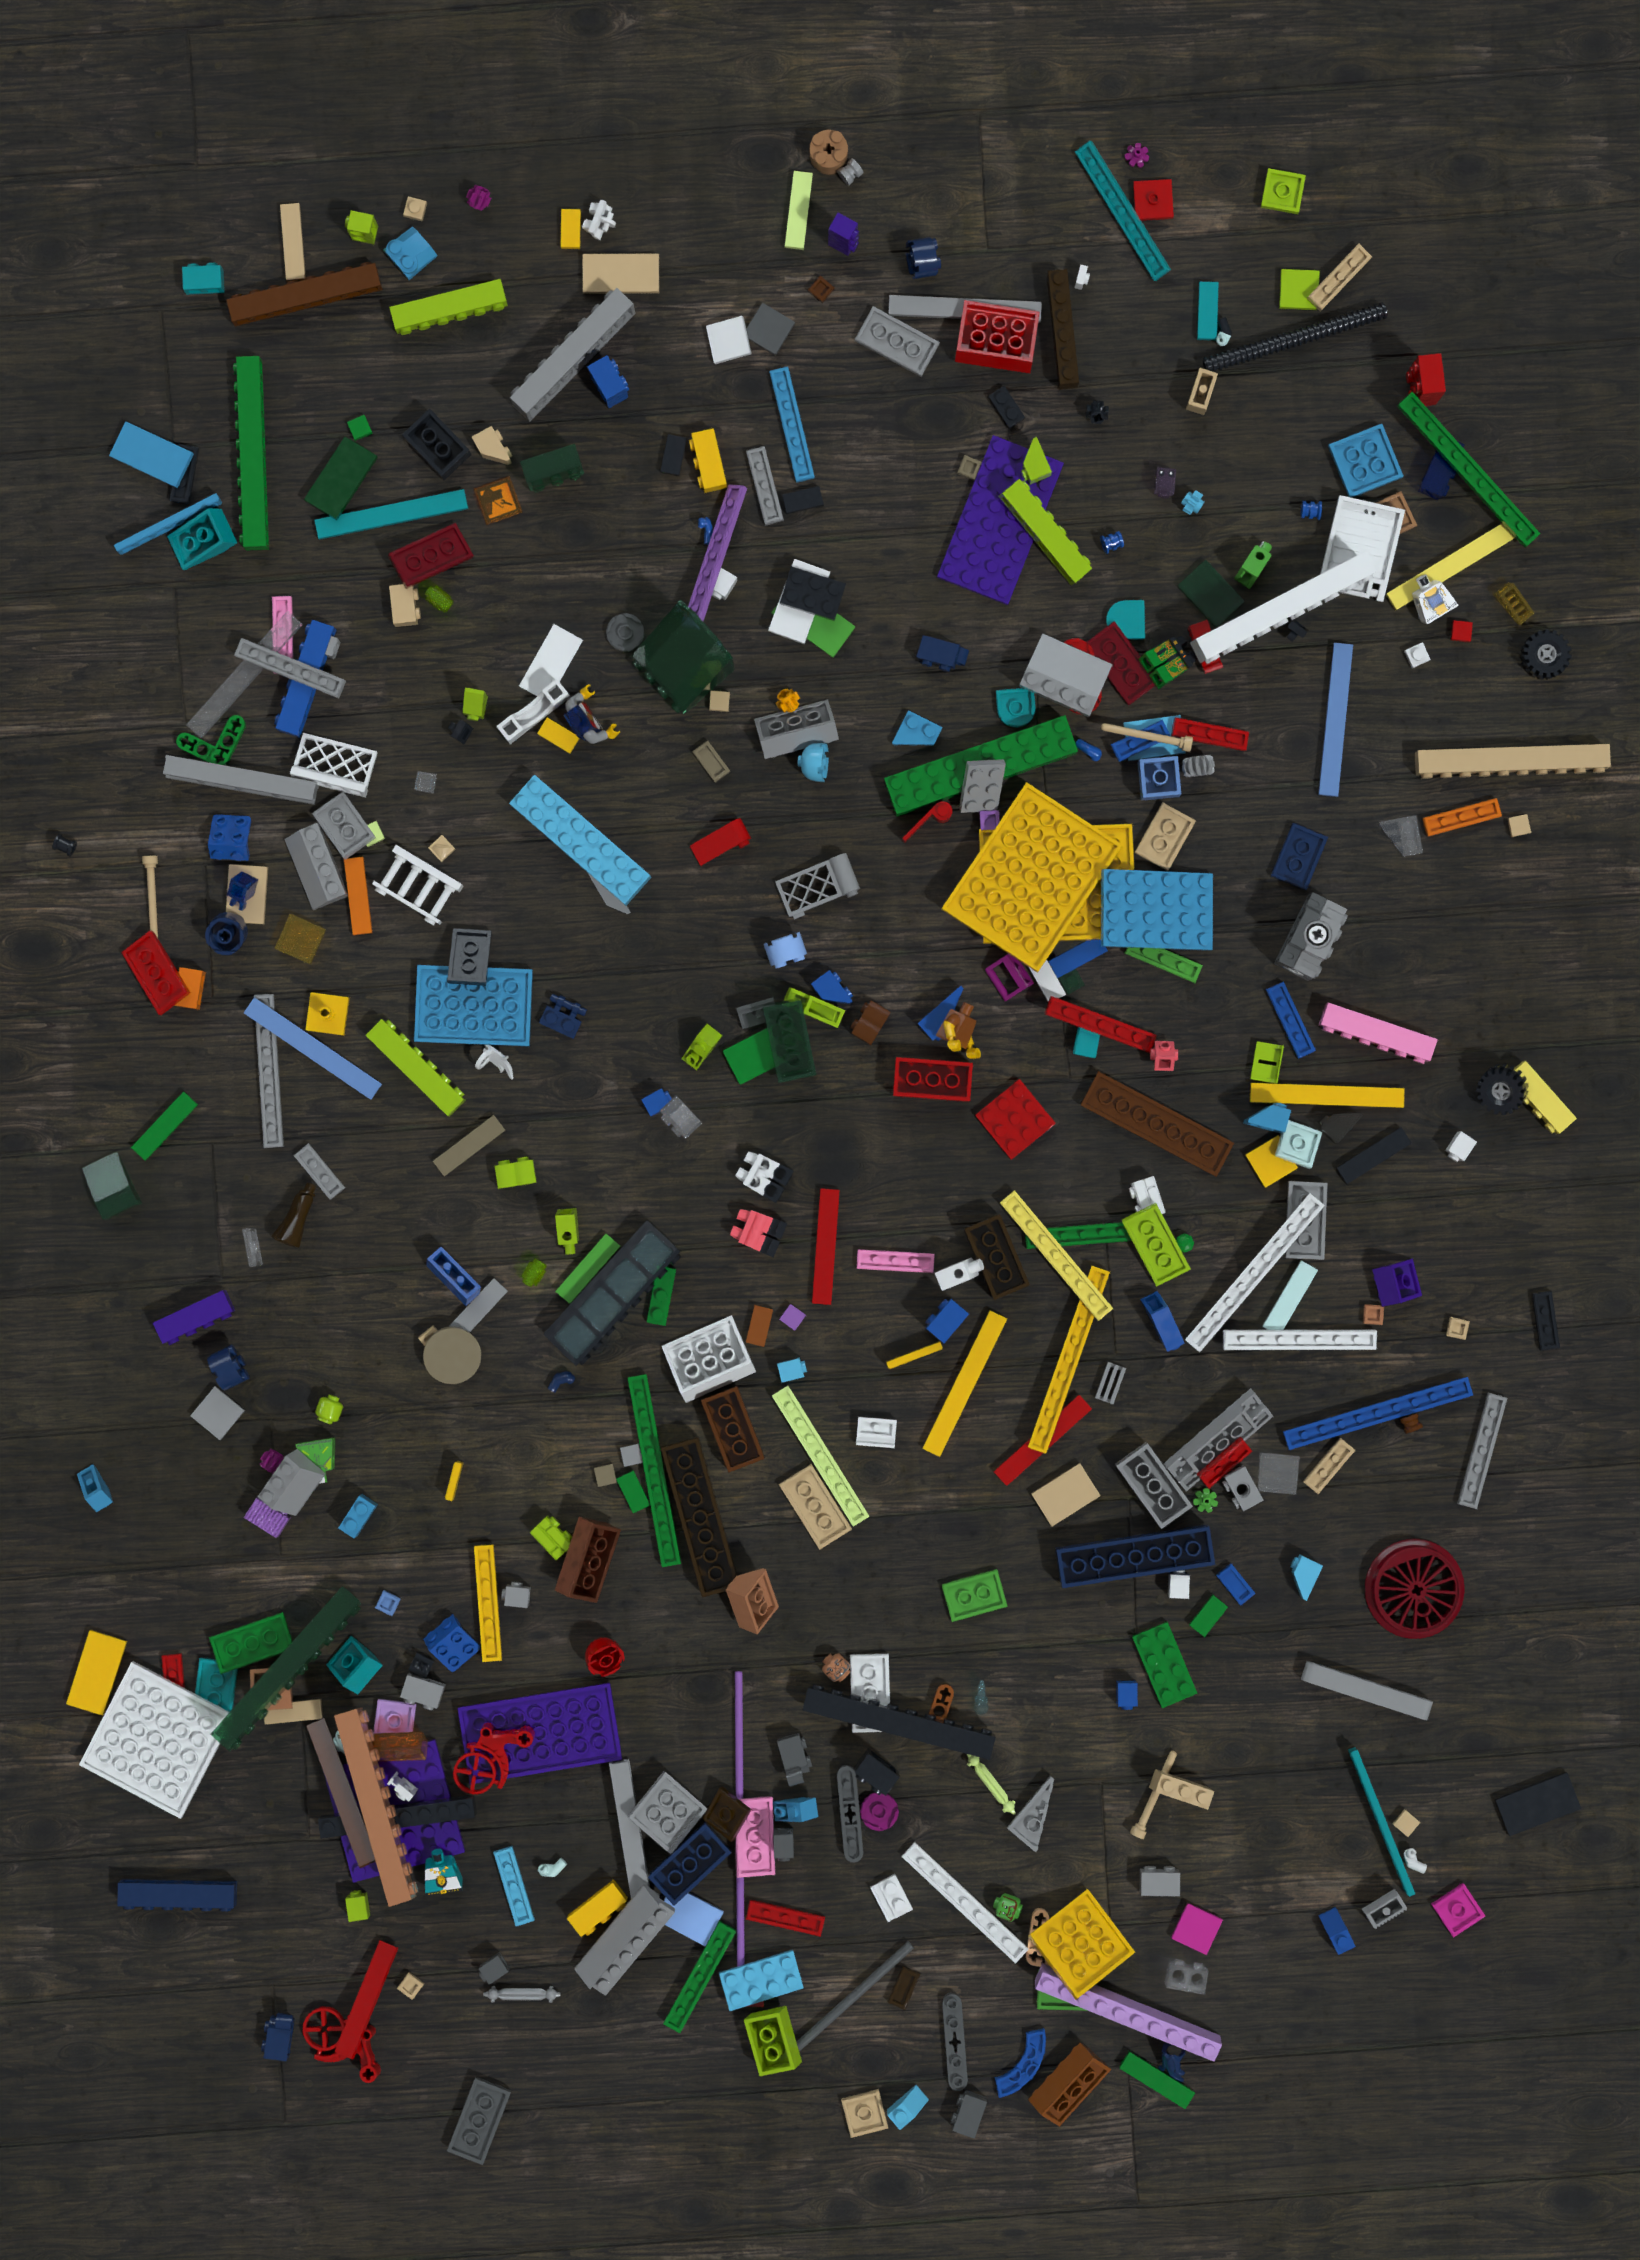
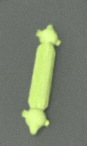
M967 1754V1765L969 1767L974 1766L976 1774L996 1800L1003 1804L1002 1811L1015 1815V1801H1008L1005 1791L985 1765L979 1762L980 1757Z

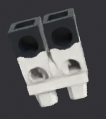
M748 1152L744 1161L753 1166L749 1172L740 1167L735 1176L744 1185L777 1204L785 1188L768 1180L769 1177L787 1186L794 1171L761 1154L757 1155Z

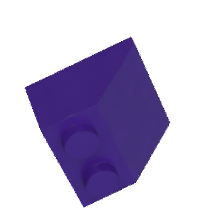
M1413 1259L1372 1269L1382 1307L1422 1296Z

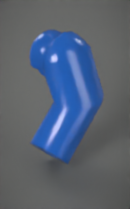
M707 517L699 518L698 527L704 528V544L709 545L713 533L711 520Z
M1082 739L1076 741V747L1090 756L1091 760H1100L1102 752L1099 748L1088 744Z

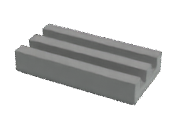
M1107 1362L1095 1398L1114 1404L1126 1368ZM1110 1367H1113L1114 1369L1112 1371L1104 1397L1100 1396ZM1117 1370H1121L1111 1399H1108Z

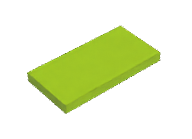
M1157 1203L1122 1219L1156 1287L1191 1270Z

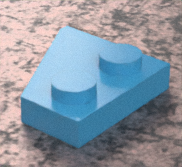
M908 710L892 745H934L943 727Z

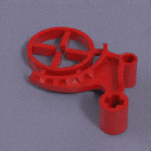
M485 1723L480 1731L481 1736L478 1742L467 1743L466 1748H470V1752L463 1754L454 1766L453 1776L457 1786L468 1794L484 1793L493 1784L498 1785L497 1788L502 1789L509 1772V1760L504 1745L511 1743L523 1748L529 1747L535 1737L532 1727L523 1726L519 1730L499 1731L494 1730L492 1723ZM523 1734H527V1740L524 1739ZM475 1748L483 1749L492 1754L493 1757L491 1758L483 1752L475 1751ZM475 1756L473 1767L475 1771L478 1769L479 1757L489 1762L493 1773L479 1771L477 1774L481 1777L492 1778L486 1787L475 1790L476 1775L472 1776L470 1789L460 1782L457 1773L472 1774V1769L458 1767L464 1758ZM496 1760L501 1770L500 1781L495 1779L497 1771L494 1762Z
M319 2007L308 2014L303 2023V2035L306 2042L317 2050L314 2059L323 2062H337L348 2058L336 2052L322 2054V2051H328L337 2047L339 2040L335 2044L328 2046L327 2031H324L322 2033L323 2046L313 2042L308 2032H319L322 2030V2027H307L310 2017L314 2013L321 2011V2024L324 2027L327 2024V2011L334 2014L341 2026H328L327 2031H341L342 2034L349 2015L344 2020L343 2016L334 2008ZM372 2025L366 2027L356 2052L361 2058L359 2075L365 2083L373 2082L381 2072L380 2065L375 2062V2055L370 2043V2039L376 2034V2028Z

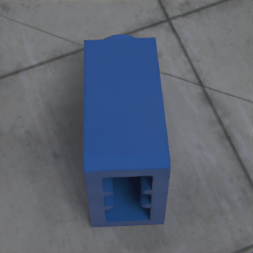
M1158 1291L1140 1299L1167 1352L1176 1350L1185 1344L1168 1305Z

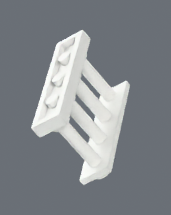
M395 845L392 852L396 854V859L381 884L375 881L372 883L376 886L375 891L383 896L387 893L426 916L424 920L433 926L435 923L440 925L442 922L436 917L451 892L454 893L455 890L460 892L463 885ZM407 860L412 863V870L398 893L395 894L387 889L401 864ZM423 870L429 874V879L412 904L405 900L404 896L418 873H421ZM440 880L445 883V889L429 914L420 909L435 882L437 883Z

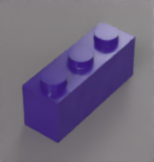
M837 213L828 229V245L849 256L851 251L855 252L859 244L858 223Z

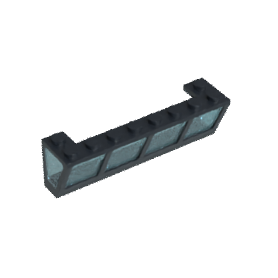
M646 1220L543 1335L575 1366L579 1364L584 1365L591 1357L589 1355L591 1350L596 1351L603 1343L601 1339L604 1335L609 1336L616 1329L613 1325L618 1320L622 1322L629 1313L626 1311L631 1306L635 1308L642 1300L640 1296L643 1292L648 1293L655 1286L652 1282L657 1277L661 1279L667 1273L665 1268L670 1263L674 1265L682 1257L679 1254L681 1250L651 1222Z

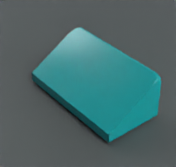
M1078 1027L1073 1054L1096 1058L1100 1035Z

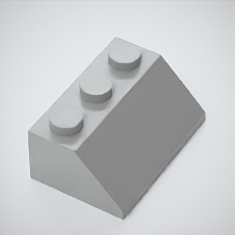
M296 1449L285 1456L258 1495V1498L272 1510L296 1516L323 1479L325 1473Z

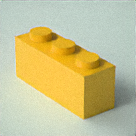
M714 428L691 433L692 439L689 440L691 451H695L697 457L693 458L695 469L700 470L701 476L697 477L700 488L704 487L705 493L727 488Z
M613 1879L568 1914L567 1920L580 1937L584 1934L588 1936L596 1929L595 1926L599 1922L603 1924L611 1918L610 1914L612 1912L622 1910L627 1905L625 1902L628 1897Z

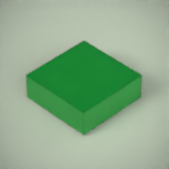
M365 415L347 422L355 441L373 434Z

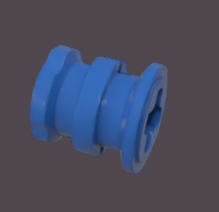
M1302 501L1301 518L1307 516L1308 519L1316 517L1317 520H1320L1322 501H1319L1318 504L1312 501L1310 503Z
M1119 531L1115 532L1114 535L1112 533L1108 534L1107 537L1100 536V542L1105 554H1108L1109 550H1117V547H1124V541Z

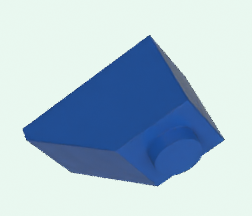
M1336 1907L1318 1915L1338 1955L1356 1947Z

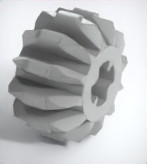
M1211 755L1189 757L1182 760V771L1185 777L1211 775L1215 772V762Z

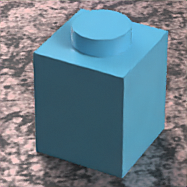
M800 1358L777 1363L781 1382L802 1378L804 1373L807 1372L805 1362L800 1361Z

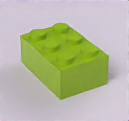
M786 2006L754 2012L744 2019L759 2076L794 2070L801 2064L802 2060Z

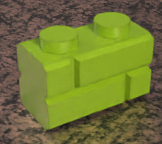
M547 1515L530 1534L557 1560L568 1550L572 1535L567 1530L563 1532L558 1527L560 1523L555 1517L552 1516L550 1518Z

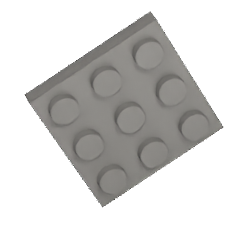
M663 1771L627 1818L665 1851L672 1854L706 1812L707 1808Z

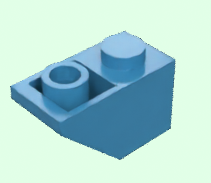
M801 1797L773 1802L775 1821L804 1822L818 1817L816 1798Z

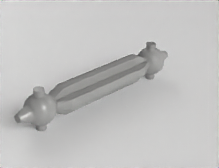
M492 1986V1989L484 1992L483 1996L488 1997L491 2002H495L497 1998L502 2000H543L547 1998L552 2003L556 1997L561 1996V1993L556 1992L553 1986H550L547 1991L541 1988H503L498 1991L495 1989V1986Z

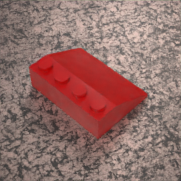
M964 300L955 362L1030 373L1040 312Z

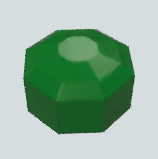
M1181 1234L1176 1238L1182 1252L1185 1253L1192 1250L1194 1245L1192 1236Z

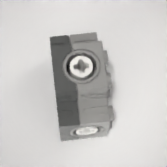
M1314 892L1309 894L1274 964L1287 971L1289 970V972L1307 981L1318 977L1322 970L1321 962L1327 958L1329 959L1334 949L1331 947L1332 944L1338 941L1341 936L1342 930L1340 928L1348 917L1345 914L1347 909L1328 899L1326 900V898Z

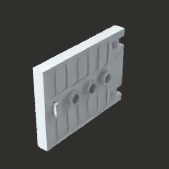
M1339 495L1320 574L1367 551L1377 572L1372 574L1374 578L1361 585L1356 582L1357 587L1344 594L1366 599L1372 596L1376 597V601L1383 602L1405 510ZM1373 583L1379 584L1378 590L1372 589Z

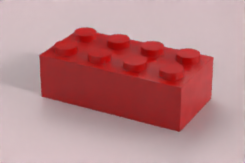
M896 1057L893 1096L970 1102L973 1063Z

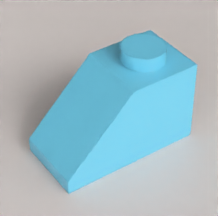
M1299 1554L1298 1558L1295 1557L1292 1561L1291 1568L1293 1569L1291 1572L1300 1597L1307 1601L1323 1565Z
M915 2085L887 2109V2116L901 2130L916 2117L929 2099Z

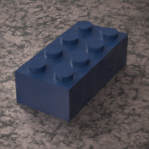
M704 1822L672 1854L662 1861L648 1875V1878L675 1906L731 1853V1849Z

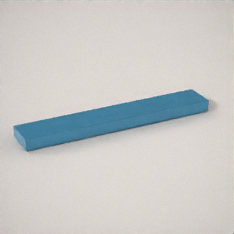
M784 367L769 371L796 483L815 479L789 369Z
M217 493L115 544L114 547L120 555H123L192 520L206 509L221 505L222 501Z

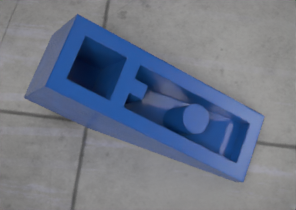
M962 986L957 988L917 1024L931 1041L942 1039L937 1037L936 1034L951 1009L955 1010L963 991Z

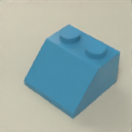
M1273 1103V1105L1267 1106L1245 1119L1243 1124L1277 1133H1285L1291 1110L1286 1109L1287 1105Z

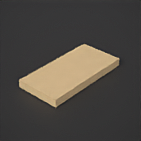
M583 254V294H607L610 290L614 291L616 288L622 293H659V254Z
M812 1464L779 1484L819 1550L852 1530Z

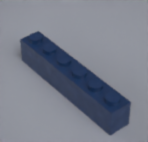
M121 1879L118 1882L117 1906H123V1909L127 1910L135 1909V1907H142L143 1910H152L154 1907H162V1910H173V1907H181L183 1911H190L193 1908H200L201 1911H211L212 1908H219V1911H231L237 1905V1881Z

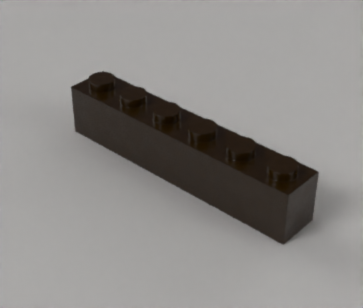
M1067 269L1051 270L1047 273V286L1058 389L1078 388L1079 376Z

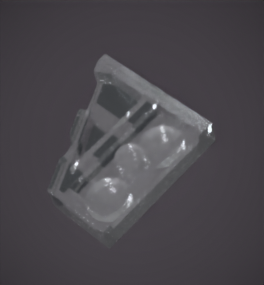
M1416 815L1379 822L1381 829L1403 857L1423 853Z

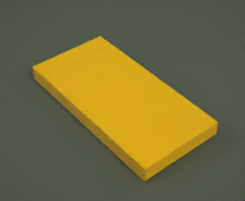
M89 1630L66 1703L67 1705L102 1716L105 1714L127 1644L126 1640Z

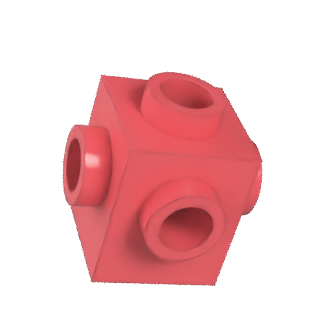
M1155 1041L1154 1049H1150V1060H1154L1155 1071H1174V1063L1178 1060V1049H1175L1174 1041Z

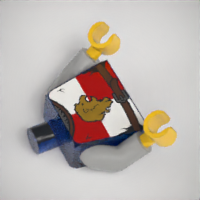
M586 685L580 690V693L578 692L566 701L567 713L564 714V717L578 738L595 744L607 738L614 739L620 733V731L616 732L613 730L617 726L616 724H612L606 731L603 730L586 702L583 701L595 694V691L590 693L587 689L591 685Z

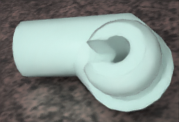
M560 1858L555 1864L539 1865L538 1872L544 1877H556L567 1863L564 1859Z

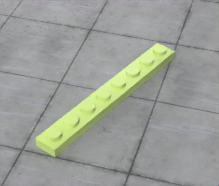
M786 1386L773 1394V1399L852 1526L868 1518L869 1514L790 1387Z

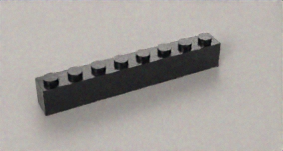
M474 1795L394 1805L396 1811L395 1823L399 1824L400 1828L475 1818L477 1814ZM339 1813L321 1815L318 1819L320 1839L347 1835Z

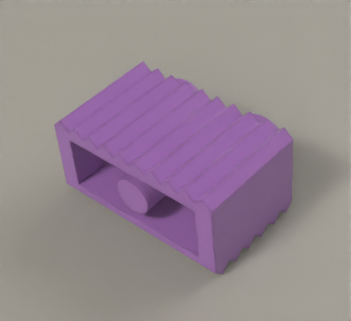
M258 1497L244 1516L245 1519L275 1538L280 1536L291 1518L287 1513L272 1510Z

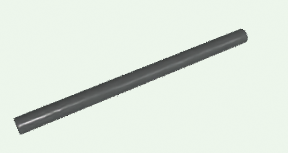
M907 1941L796 2042L799 2052L914 1949L913 1945Z

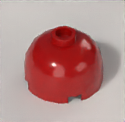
M608 1637L595 1639L588 1645L585 1652V1661L589 1671L593 1675L600 1674L601 1677L618 1671L621 1667L622 1659L623 1661L625 1659L624 1652L619 1644Z

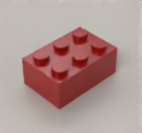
M1441 353L1418 356L1408 372H1406L1407 383H1410L1411 388L1408 394L1413 392L1425 406L1436 405L1446 392Z

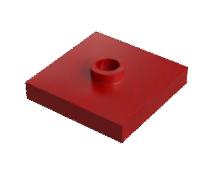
M1172 179L1133 181L1134 210L1141 221L1174 218Z

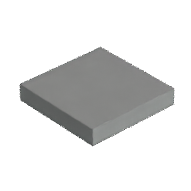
M215 1386L191 1414V1417L221 1440L244 1413L245 1409Z

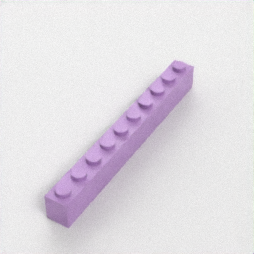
M1043 1963L1035 1978L1036 1990L1215 2062L1222 2046L1221 2037L1218 2034L1097 1985H1094L1075 2000L1054 1970Z

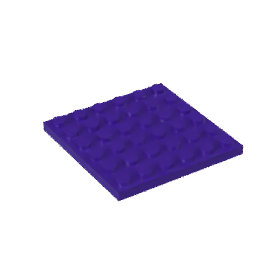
M436 1739L379 1754V1767H383L385 1772L383 1781L385 1786L389 1787L391 1794L389 1798L390 1805L451 1798ZM348 1763L342 1764L359 1810H361ZM396 1772L399 1773L398 1777L401 1779L404 1777L418 1788L409 1802L406 1799L405 1801L401 1800L395 1794V1786L387 1784ZM326 1780L334 1813H339ZM457 1820L401 1828L402 1835L399 1837L401 1843H405L407 1849L406 1861L410 1862L412 1867L426 1863L427 1858H432L431 1852L435 1849H442L444 1856L465 1852ZM341 1836L353 1883L380 1876L376 1862L359 1868L348 1836Z

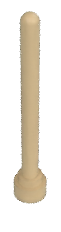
M1106 723L1101 725L1103 731L1176 745L1182 748V751L1190 752L1193 737L1186 735L1185 737L1176 738Z
M142 856V864L147 868L150 930L154 931L158 938L154 871L156 864H158V856Z
M1175 1751L1169 1753L1162 1768L1163 1772H1170L1177 1756ZM1152 1791L1139 1822L1132 1826L1130 1834L1144 1839L1147 1833L1145 1831L1146 1823L1160 1793Z

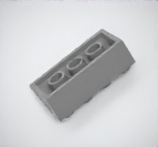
M828 700L798 707L793 712L786 711L784 713L782 711L754 719L765 759L805 749L808 745L814 743H830L839 740Z
M318 823L303 828L284 839L313 910L348 897L331 850Z

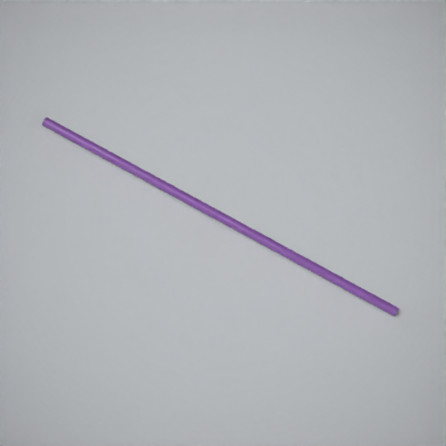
M735 1671L736 1797L738 1799L743 1798L742 1671ZM736 1877L737 1967L745 1964L744 1877Z

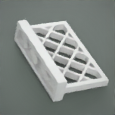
M303 733L290 775L291 778L314 781L321 787L366 798L377 751ZM306 739L314 741L317 747L307 751L304 746ZM326 745H332L336 751L326 756L321 748ZM346 749L351 750L354 756L344 761L340 752ZM320 750L324 758L314 763L310 754ZM338 754L342 763L332 767L328 759ZM364 754L372 755L371 761L365 765L358 758ZM308 756L312 764L306 768L299 766L300 760ZM357 759L361 767L351 772L347 763ZM326 761L331 769L325 772L319 771L316 766ZM345 765L349 774L343 777L338 776L335 770ZM363 770L366 774L365 781H356L353 775Z

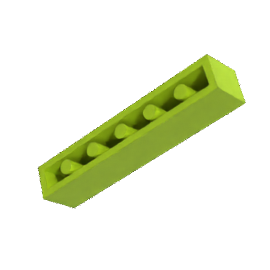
M497 279L391 306L390 311L397 334L406 335L415 329L426 330L431 325L448 324L450 320L456 319L461 321L467 319V316L470 315L481 316L486 311H500L505 306H508L502 281Z
M1018 479L998 497L1070 585L1075 584L1092 569L1089 559L1079 553L1076 543L1066 537L1067 533L1060 525L1057 526L1053 521V515L1049 511H1045L1041 506V500L1031 494L1028 484Z
M381 1019L366 1036L450 1117L466 1101L463 1098L465 1094L457 1086L453 1088L449 1084L451 1080L444 1073L440 1075L436 1071L437 1066L432 1061L428 1060L426 1062L422 1058L424 1054L416 1046L412 1048L408 1044L410 1040L403 1033L399 1035L395 1031L396 1026L389 1019L387 1021Z

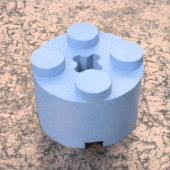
M800 932L796 933V937L790 934L772 940V945L770 946L767 943L763 944L771 966L775 965L777 969L786 966V961L793 959V962L805 959L804 955L807 952Z

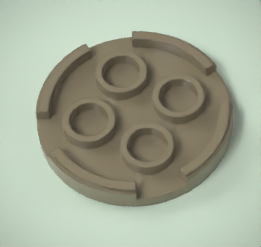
M455 1326L444 1327L434 1332L426 1342L423 1350V1360L427 1371L433 1378L442 1383L457 1384L468 1380L475 1374L481 1362V1349L477 1339L467 1330Z

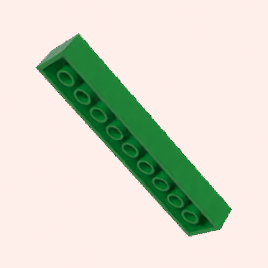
M1066 715L886 777L884 778V783L895 815L898 817L961 795L967 761L1004 759L1006 764L1004 780L1076 755L1078 749Z

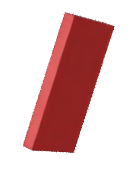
M148 931L121 952L158 1015L164 1014L190 994L189 989L154 931Z

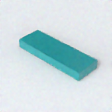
M1199 282L1197 340L1216 341L1219 282Z

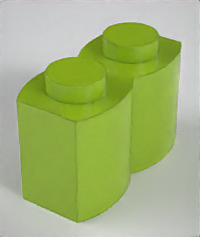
M529 1157L517 1158L518 1162L510 1163V1160L498 1161L499 1165L495 1166L498 1189L537 1183L534 1161L529 1160Z

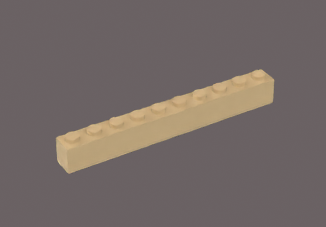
M1610 744L1418 750L1415 752L1416 776H1421L1422 779L1433 778V775H1440V778H1451L1452 774H1459V777H1471V774L1487 777L1490 776V773H1498V776H1509V773L1517 772L1518 776L1528 775V772H1536V775L1548 774V771H1555V774H1566L1567 771L1573 770L1575 774L1586 773V770H1593V773H1603L1605 769L1611 767Z

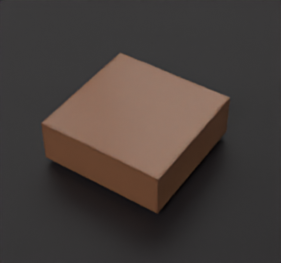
M1364 1304L1363 1324L1383 1325L1384 1306Z

